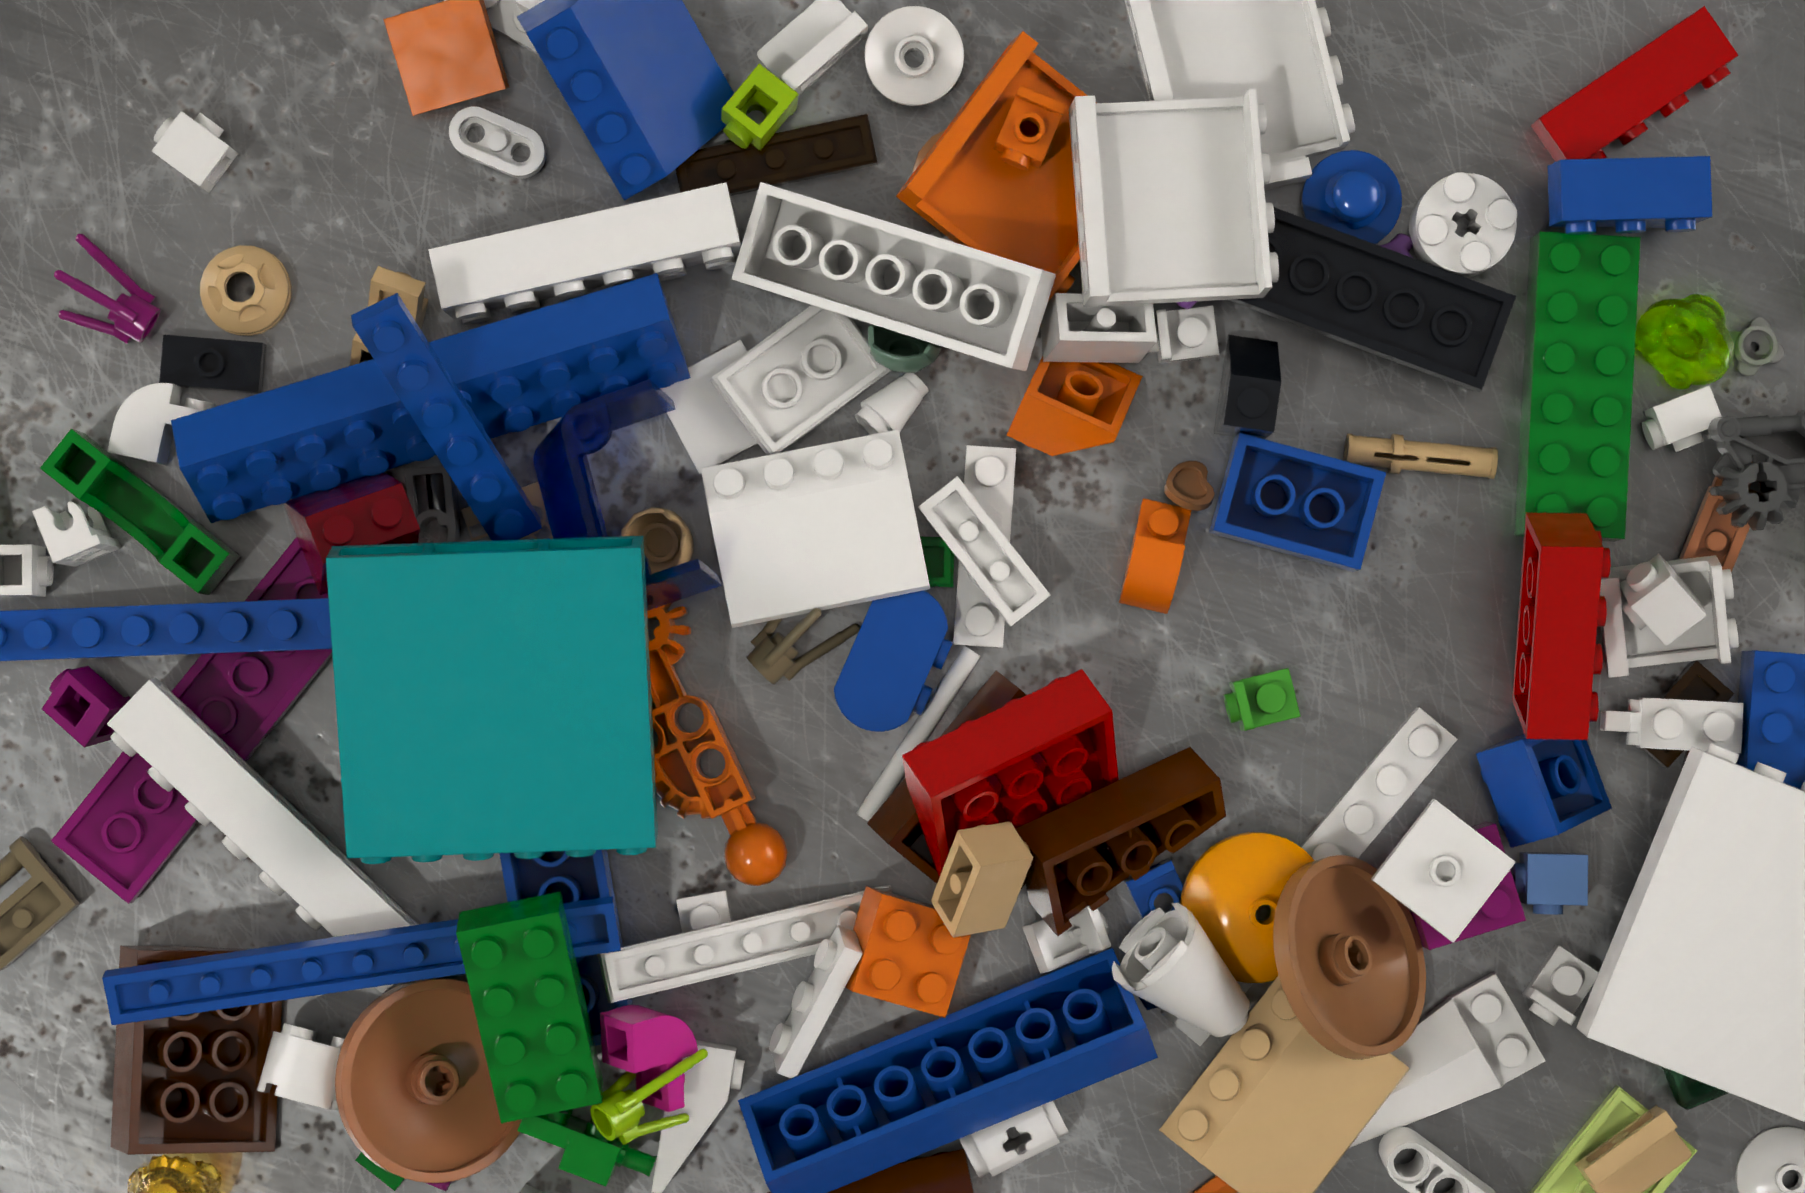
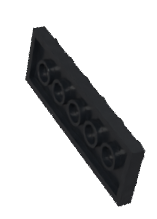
M1274 207L1275 227L1273 233H1268L1269 251L1276 252L1278 256V282L1272 283L1271 290L1264 298L1232 299L1229 301L1473 391H1482L1513 307L1515 295Z

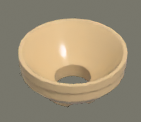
M240 245L220 252L208 263L200 282V297L208 317L218 327L238 336H254L274 328L283 319L291 302L292 285L286 268L275 255L259 247ZM238 273L249 274L255 283L254 294L244 302H235L227 294L229 279Z

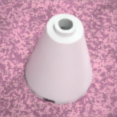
M1171 903L1175 910L1167 913L1160 907L1151 911L1131 929L1119 946L1125 955L1120 966L1113 961L1112 973L1114 980L1123 989L1215 1037L1237 1033L1248 1020L1249 999L1193 913L1179 903Z

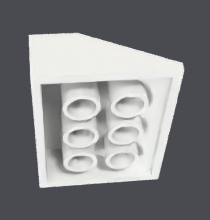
M899 429L701 468L732 628L807 614L814 608H819L822 611L930 589Z

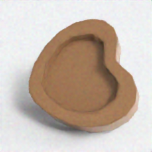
M1186 461L1174 467L1169 473L1164 487V493L1172 502L1182 508L1194 511L1207 509L1212 504L1215 495L1213 487L1207 482V468L1198 461Z

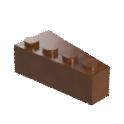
M1188 747L1016 828L1017 833L1027 843L1034 857L1025 877L1029 903L1058 937L1072 927L1069 921L1070 918L1087 906L1092 911L1096 910L1110 900L1106 893L1129 876L1134 881L1138 880L1150 871L1149 867L1161 853L1168 850L1174 854L1226 817L1220 778L1191 747Z

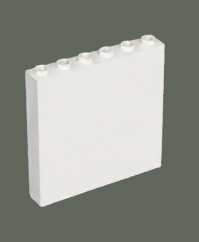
M1710 743L1707 752L1691 746L1576 1028L1587 1038L1805 1122V780L1801 789L1783 783L1787 773L1763 763L1757 762L1753 771L1736 764L1739 754L1712 743Z

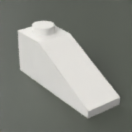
M696 1040L698 1051L706 1049L708 1056L684 1073L685 1107L671 1112L664 1111L663 1117L687 1113L689 1121L661 1130L651 1192L662 1193L727 1103L731 1089H741L745 1060L736 1059L737 1046Z

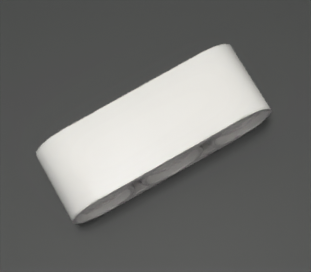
M1397 1127L1391 1129L1383 1135L1379 1143V1154L1389 1176L1409 1193H1436L1433 1191L1436 1183L1444 1178L1455 1179L1453 1187L1444 1193H1496L1490 1186L1410 1128ZM1401 1150H1416L1414 1159L1409 1163H1394L1396 1155Z

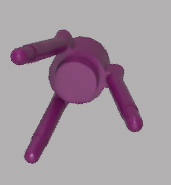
M77 234L76 241L131 296L129 297L122 293L115 301L79 279L70 276L62 270H57L54 273V277L57 280L110 310L107 318L114 322V324L67 310H60L58 313L59 318L112 335L126 344L131 339L142 343L154 327L161 309L152 304L155 296L141 289L85 235Z

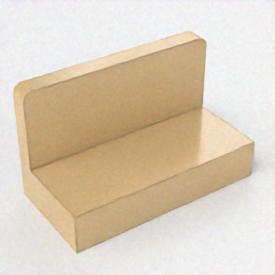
M1655 1105L1575 1163V1165L1595 1193H1643L1687 1161L1692 1154L1675 1131L1678 1126L1667 1111Z

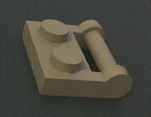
M20 836L9 846L10 852L0 860V886L22 867L32 876L0 904V971L7 968L80 905L78 900L42 860L35 847L23 836Z

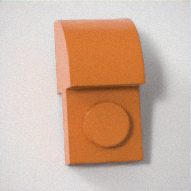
M1142 499L1119 603L1164 614L1168 613L1182 564L1191 510L1154 500Z

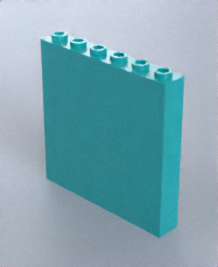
M644 536L332 546L326 557L347 858H361V862L365 864H381L390 861L392 857L412 856V860L416 862H434L442 859L443 855L463 854V858L466 860L479 861L492 858L494 853H514V856L517 858L533 859L541 857L545 852L565 851V854L571 857H586L595 854L596 850L616 849V852L621 855H638L645 853L647 848H656L658 822Z

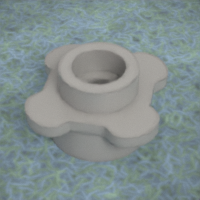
M1755 318L1751 321L1749 327L1740 332L1736 330L1730 331L1725 337V347L1734 352L1739 361L1738 371L1745 376H1753L1758 372L1759 367L1768 362L1777 363L1783 358L1784 348L1778 343L1776 335L1771 330L1770 322L1765 318ZM1752 342H1756L1759 346L1756 352L1750 349Z

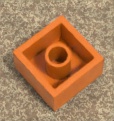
M866 886L853 928L863 955L845 988L852 992L946 1018L971 934L953 938L933 905Z

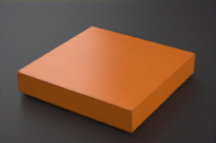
M446 0L383 19L413 116L510 88L484 0Z

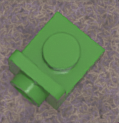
M1289 668L1229 682L1231 693L1223 694L1230 723L1239 722L1241 731L1301 717Z

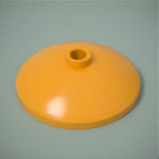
M1246 832L1219 841L1205 851L1195 862L1182 889L1180 904L1193 913L1236 981L1264 983L1274 981L1278 977L1273 945V927L1277 903L1290 877L1302 866L1315 861L1299 845L1276 834ZM1262 905H1269L1271 909L1269 918L1262 922L1257 921L1255 916L1256 910Z

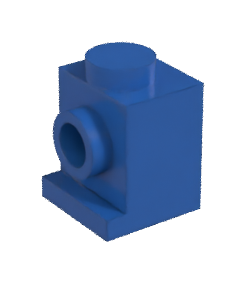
M1168 858L1150 866V871L1138 880L1134 881L1131 877L1124 880L1142 919L1156 909L1154 900L1161 893L1169 894L1172 897L1173 903L1180 904L1183 884L1172 861ZM1172 905V907L1170 908V910L1166 911L1165 913H1167V912H1169V911H1172V910H1175V908L1173 907V905Z

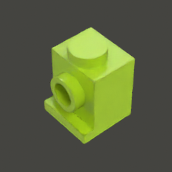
M758 64L722 107L721 121L726 124L723 129L724 133L741 148L746 149L752 144L761 151L785 120L797 110L799 94L761 64ZM757 110L761 111L766 118L763 122L757 124L747 115Z

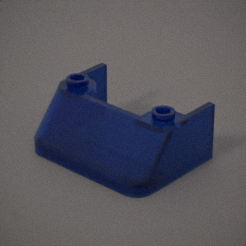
M650 379L573 406L538 444L534 453V466L553 539L608 537L587 455L601 450L610 440L612 431L676 410L673 400ZM645 555L647 611L723 586L721 577L699 559L652 574L648 558Z

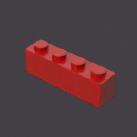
M1703 6L1541 116L1531 127L1555 162L1565 159H1606L1607 155L1602 150L1617 139H1619L1623 146L1627 145L1648 130L1644 121L1653 114L1660 111L1664 118L1668 117L1690 101L1685 95L1687 91L1699 83L1707 90L1731 74L1726 65L1735 59L1738 54L1706 7Z

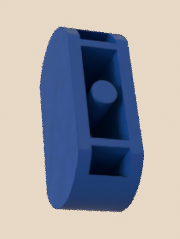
M923 590L872 601L834 687L835 699L839 709L854 725L869 731L883 732L895 729L906 723L912 712L920 716L922 715L933 688L924 684L932 666L940 670L942 669L953 642L944 639L948 630L947 618L943 608L932 595Z

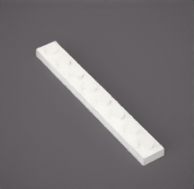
M1416 707L1300 847L1315 861L1336 855L1359 858L1458 739L1420 707ZM1262 905L1256 910L1255 916L1257 921L1262 922L1269 918L1271 914L1269 905ZM1237 981L1244 993L1253 984ZM1165 1010L1161 1011L1164 1017L1199 1046L1211 1035Z

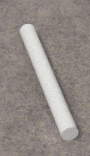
M963 646L927 702L922 715L918 716L856 812L857 815L869 821L894 792L905 775L902 755L912 751L920 743L927 741L981 657L980 655Z

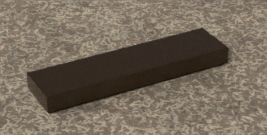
M864 114L775 133L761 151L752 144L744 149L734 142L698 149L675 170L680 193L726 182L730 194L733 196L758 190L760 182L772 186H780L878 165L868 115Z

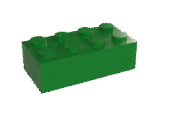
M561 892L459 912L456 934L501 1123L602 1103L603 1077Z

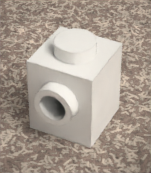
M182 111L175 119L173 117L166 119L154 136V141L157 144L152 149L153 153L208 193H210L238 155L234 149L219 139L224 130L200 112L194 120Z
M32 544L0 545V597H46V586L52 585L54 576L53 562L50 556H46V547Z
M1659 553L1648 562H1642L1635 566L1629 572L1627 578L1620 583V588L1628 601L1622 606L1626 615L1639 630L1648 626L1665 646H1668L1707 616L1695 593Z

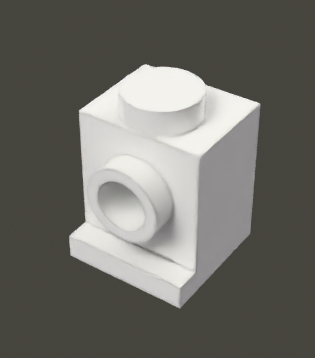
M1709 385L1645 410L1644 414L1647 420L1642 422V428L1652 450L1672 443L1675 452L1703 442L1702 431H1705L1707 438L1711 439L1708 432L1709 425L1715 418L1722 416Z

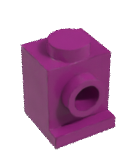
M84 666L72 670L66 669L53 680L49 687V691L52 694L42 707V710L85 748L111 740L110 736L115 731L107 723L131 697H123L92 668Z

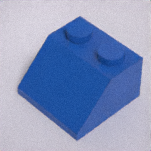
M1521 734L1476 753L1481 767L1482 778L1489 788L1498 813L1499 824L1506 834L1510 848L1559 835L1612 809L1587 740L1526 739L1525 734Z

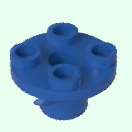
M1358 150L1337 152L1320 161L1313 168L1311 177L1305 181L1301 195L1302 213L1305 219L1377 244L1391 232L1397 223L1402 207L1401 188L1394 172L1380 158Z

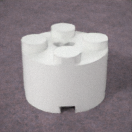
M1457 172L1436 182L1417 201L1409 218V234L1417 260L1466 278L1480 275L1498 263L1509 251L1517 228V209L1505 190L1488 177L1475 173ZM1461 217L1469 221L1468 229L1472 231L1467 232L1463 237L1455 233L1458 225L1453 221H1457Z
M284 1023L281 1033L273 1031L257 1091L270 1093L272 1084L277 1085L275 1096L337 1111L335 1075L338 1057L345 1039L333 1036L331 1046L315 1042L318 1032Z

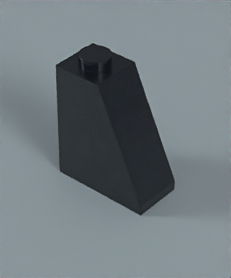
M1234 335L1227 336L1214 434L1235 437L1237 434L1243 433L1266 439L1274 433L1281 388L1278 342Z

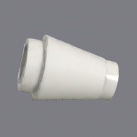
M906 372L903 376H900L860 403L862 409L855 414V418L869 435L898 429L900 433L929 390L916 374Z

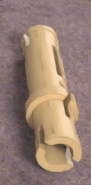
M1347 433L1343 461L1362 466L1387 468L1388 473L1400 474L1402 469L1494 479L1498 464V450L1496 447L1483 448L1448 443L1404 440V436L1392 434L1390 439L1356 436Z

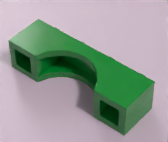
M70 429L40 467L42 471L79 500L88 504L142 544L161 565L199 594L210 595L240 557L235 551L83 432Z

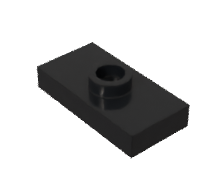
M163 335L159 383H171L185 388L259 394L262 392L266 344L261 342Z

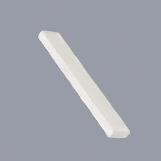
M891 885L875 887V889L892 893ZM865 890L623 946L621 951L598 954L608 1003L814 955L824 939L830 940L837 925L853 930Z

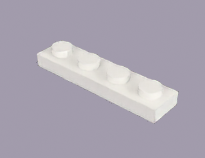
M966 445L964 485L1010 542L1016 448ZM958 561L953 645L1003 648L1005 619L960 561Z

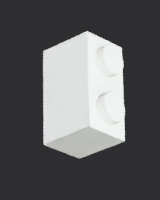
M1055 293L1046 306L1040 325L1043 362L1139 363L1157 343L1153 304L1083 307V293Z

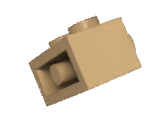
M1010 821L957 830L931 899V903L953 938L1003 929L1007 925L1034 858L1029 846L1021 839Z

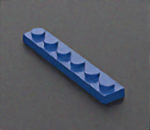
M396 293L351 315L353 328L492 541L519 540L542 529L540 516L399 294Z

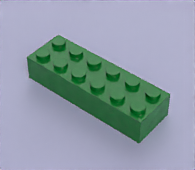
M1540 231L1530 239L1514 536L1524 537L1526 512L1587 513L1595 531L1601 532L1602 541L1615 542L1625 539L1641 237L1595 234L1567 235L1566 233Z

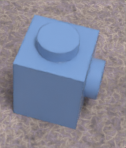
M1520 852L1519 863L1513 865L1511 873L1519 893L1520 902L1532 904L1533 914L1560 915L1563 914V905L1588 906V855L1581 853Z

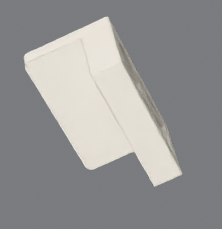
M815 0L759 49L757 57L772 74L800 95L869 35L868 25L856 11L851 13L840 0Z

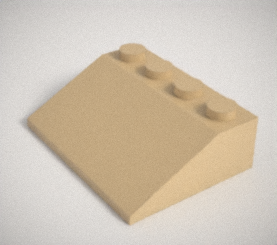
M1278 975L1248 1014V1020L1243 1028L1230 1037L1159 1131L1239 1193H1315L1410 1068L1391 1053L1369 1059L1353 1060L1341 1057L1327 1050L1307 1032L1298 1020L1286 998Z

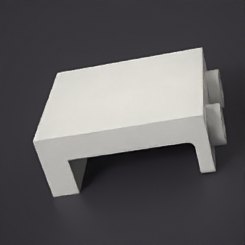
M1716 555L1666 561L1695 593L1707 615L1668 646H1665L1648 626L1639 630L1622 609V606L1628 601L1620 588V583L1627 578L1629 572L1638 564L1610 567L1609 578H1601L1600 596H1605L1607 606L1606 623L1604 627H1601L1604 664L1609 678L1629 676L1628 668L1705 659H1718L1720 664L1731 663L1730 649L1739 647L1735 618H1727L1725 600L1734 599L1731 570H1722L1721 563Z

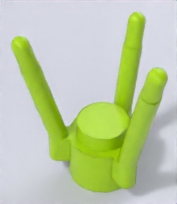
M700 1049L635 1092L630 1089L625 1092L623 1091L636 1078V1073L626 1071L609 1089L603 1092L602 1103L591 1106V1117L597 1130L610 1141L619 1137L621 1143L625 1145L639 1136L687 1123L689 1115L682 1113L639 1124L640 1118L645 1114L642 1100L708 1056L707 1050Z

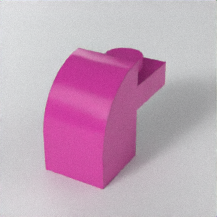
M627 1005L600 1013L602 1062L634 1074L636 1073V1091L681 1062L682 1058L689 1057L698 1051L693 1032L685 1022L677 1017L640 1005ZM684 1073L642 1100V1103L667 1112L685 1107Z

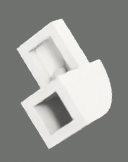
M155 383L144 386L133 392L120 406L113 423L107 452L166 466L173 437L171 420L213 408L216 404L186 398L183 407L179 406L183 392L182 387L171 383Z

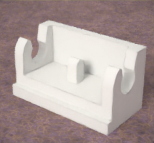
M71 501L67 503L68 511L61 513L50 511L47 506L32 511L53 563L77 567L122 548L119 540L112 538L103 515L91 506L88 507V516L93 521V528L89 526L82 508Z

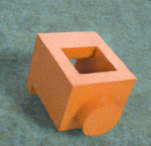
M1020 85L993 149L1001 152L1000 159L1013 167L1028 170L1030 165L1040 168L1067 105ZM1024 121L1035 123L1038 127V134L1034 137L1024 136L1020 131V124Z

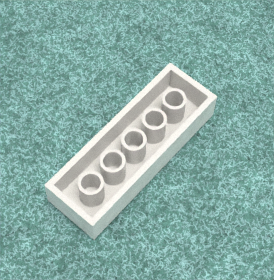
M725 182L428 249L441 309L451 318L461 319L463 325L492 319L491 311L510 308L512 314L529 312L541 307L539 300L559 297L560 302L589 294L588 289L600 286H608L609 288L655 273L658 274L660 281H665L687 275L685 267L704 263L706 270L728 267L736 263L734 256L739 255L742 242L732 197Z
M760 182L731 279L1011 369L1026 371L1056 274Z

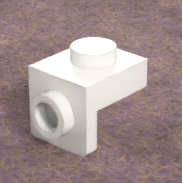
M1087 906L1070 918L1069 921L1072 927L1058 937L1043 919L1022 927L1040 974L1050 972L1090 954L1103 952L1111 948L1108 937V923L1098 908L1092 911Z

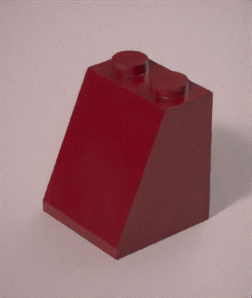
M385 472L339 484L330 490L316 491L284 503L320 595L328 593L326 557L332 546L418 543L420 527L404 487L400 481Z

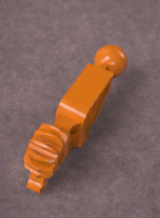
M647 585L648 619H658L660 626L653 630L655 638L652 641L649 638L651 696L656 708H652L653 729L658 735V745L654 750L656 793L662 798L659 803L664 808L670 806L678 810L677 816L682 819L689 815H701L702 819H714L721 816L730 834L724 849V860L728 871L736 880L745 885L761 886L769 884L780 876L786 866L788 852L785 840L773 827L756 821L748 802L756 799V796L714 708L709 701L702 697L687 695L673 667L686 653L685 647L673 640L675 634L684 636L691 634V627L675 625L674 621L688 614L687 608L680 606L668 611V608L674 601L675 594L671 591L665 592L656 604V586ZM691 703L697 705L702 710L704 716L700 729L692 733L685 731L680 726L678 720L681 709ZM708 749H716L721 752L725 759V769L716 778L708 777L700 768V758Z

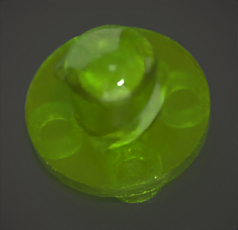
M1692 294L1682 300L1664 299L1657 301L1645 310L1637 323L1635 347L1642 352L1646 360L1656 370L1663 374L1665 381L1676 389L1684 390L1688 389L1691 385H1706L1719 380L1726 373L1734 358V343L1729 331L1725 327V312L1716 300L1706 295Z

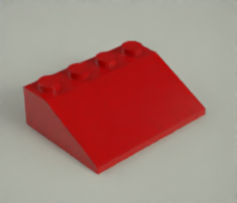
M1083 669L1066 677L1056 678L1047 686L1022 698L1012 699L1004 704L1003 707L976 720L966 721L957 729L932 741L920 743L912 751L902 755L907 787L939 878L957 830L1009 821L1016 829L1119 780L1113 712Z

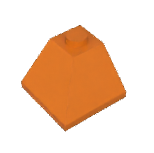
M1042 356L1006 436L1050 456L1113 443L1143 376L1114 363L1043 362Z

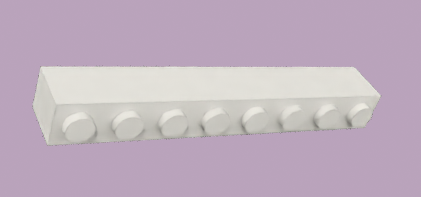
M156 677L149 679L107 723L115 731L110 736L112 741L130 757H133L136 753L143 757L152 766L147 771L151 778L168 792L175 787L189 801L184 806L185 809L203 826L207 827L212 822L226 835L222 840L223 845L239 860L245 861L249 857L263 870L258 875L259 878L275 894L281 896L284 892H287L299 904V907L295 910L296 913L314 930L317 931L323 926L333 937L419 925ZM404 983L377 986L375 988L384 994Z

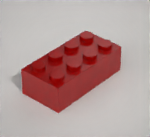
M1526 512L1512 702L1526 739L1588 740L1589 722H1597L1598 694L1592 691L1593 675H1600L1602 671L1601 644H1596L1597 627H1604L1606 623L1605 596H1600L1601 578H1609L1611 557L1609 548H1604L1602 545L1601 532L1595 531L1587 513Z

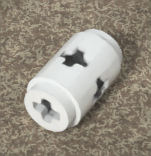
M1051 1101L959 1140L978 1177L981 1178L989 1173L994 1177L1060 1143L1058 1138L1068 1134L1069 1131L1054 1101ZM1011 1127H1015L1020 1135L1011 1139L1006 1131Z

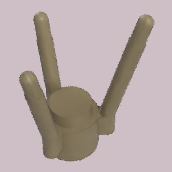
M814 608L785 637L777 632L771 638L782 619L768 621L763 630L751 641L755 649L746 658L772 684L775 685L782 676H785L790 681L802 668L857 634L860 630V625L853 624L796 660H793L799 654L793 644L821 616V610Z

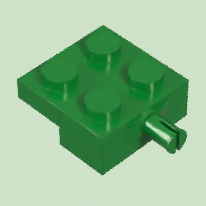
M573 1109L522 1119L517 1130L565 1149L558 1169L605 1187L614 1175L616 1168L621 1166L643 1173L649 1177L657 1156L628 1147V1143L622 1144L619 1137L612 1141L607 1140L597 1130L592 1118L590 1121L575 1117L571 1115Z

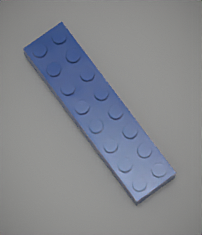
M1110 948L946 1015V1018L941 1017L738 1100L759 1165L770 1192L828 1193L1158 1058L1133 994L1123 989L1113 978V961L1120 966L1114 949Z

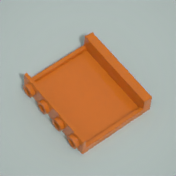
M1022 31L1010 42L897 193L896 197L955 243L1055 273L1056 277L1049 296L1050 300L1055 293H1066L1070 289L1075 278L1069 273L1080 260L1069 108L1075 96L1088 95L1037 56L1033 51L1039 43ZM1020 85L1067 105L1040 168L1030 165L1028 170L1013 167L1000 159L1001 152L993 149ZM1024 121L1020 124V131L1026 137H1034L1038 134V127L1035 123Z

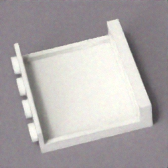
M1124 0L1149 101L1243 97L1249 88H1256L1257 104L1265 105L1267 117L1265 134H1260L1261 153L1269 154L1270 163L1301 156L1310 157L1343 149L1350 142L1349 134L1355 132L1354 118L1349 103L1341 105L1337 85L1343 84L1342 70L1337 55L1329 56L1325 37L1331 36V27L1325 7L1317 8L1315 0Z
M1249 88L1243 97L1096 103L1095 95L1074 97L1069 108L1083 307L1264 298L1271 290L1272 283L1278 282L1279 262L1277 253L1269 251L1268 233L1274 232L1275 214L1272 202H1265L1264 184L1270 182L1271 165L1269 154L1261 153L1260 134H1265L1267 117L1265 105L1257 104L1256 88Z

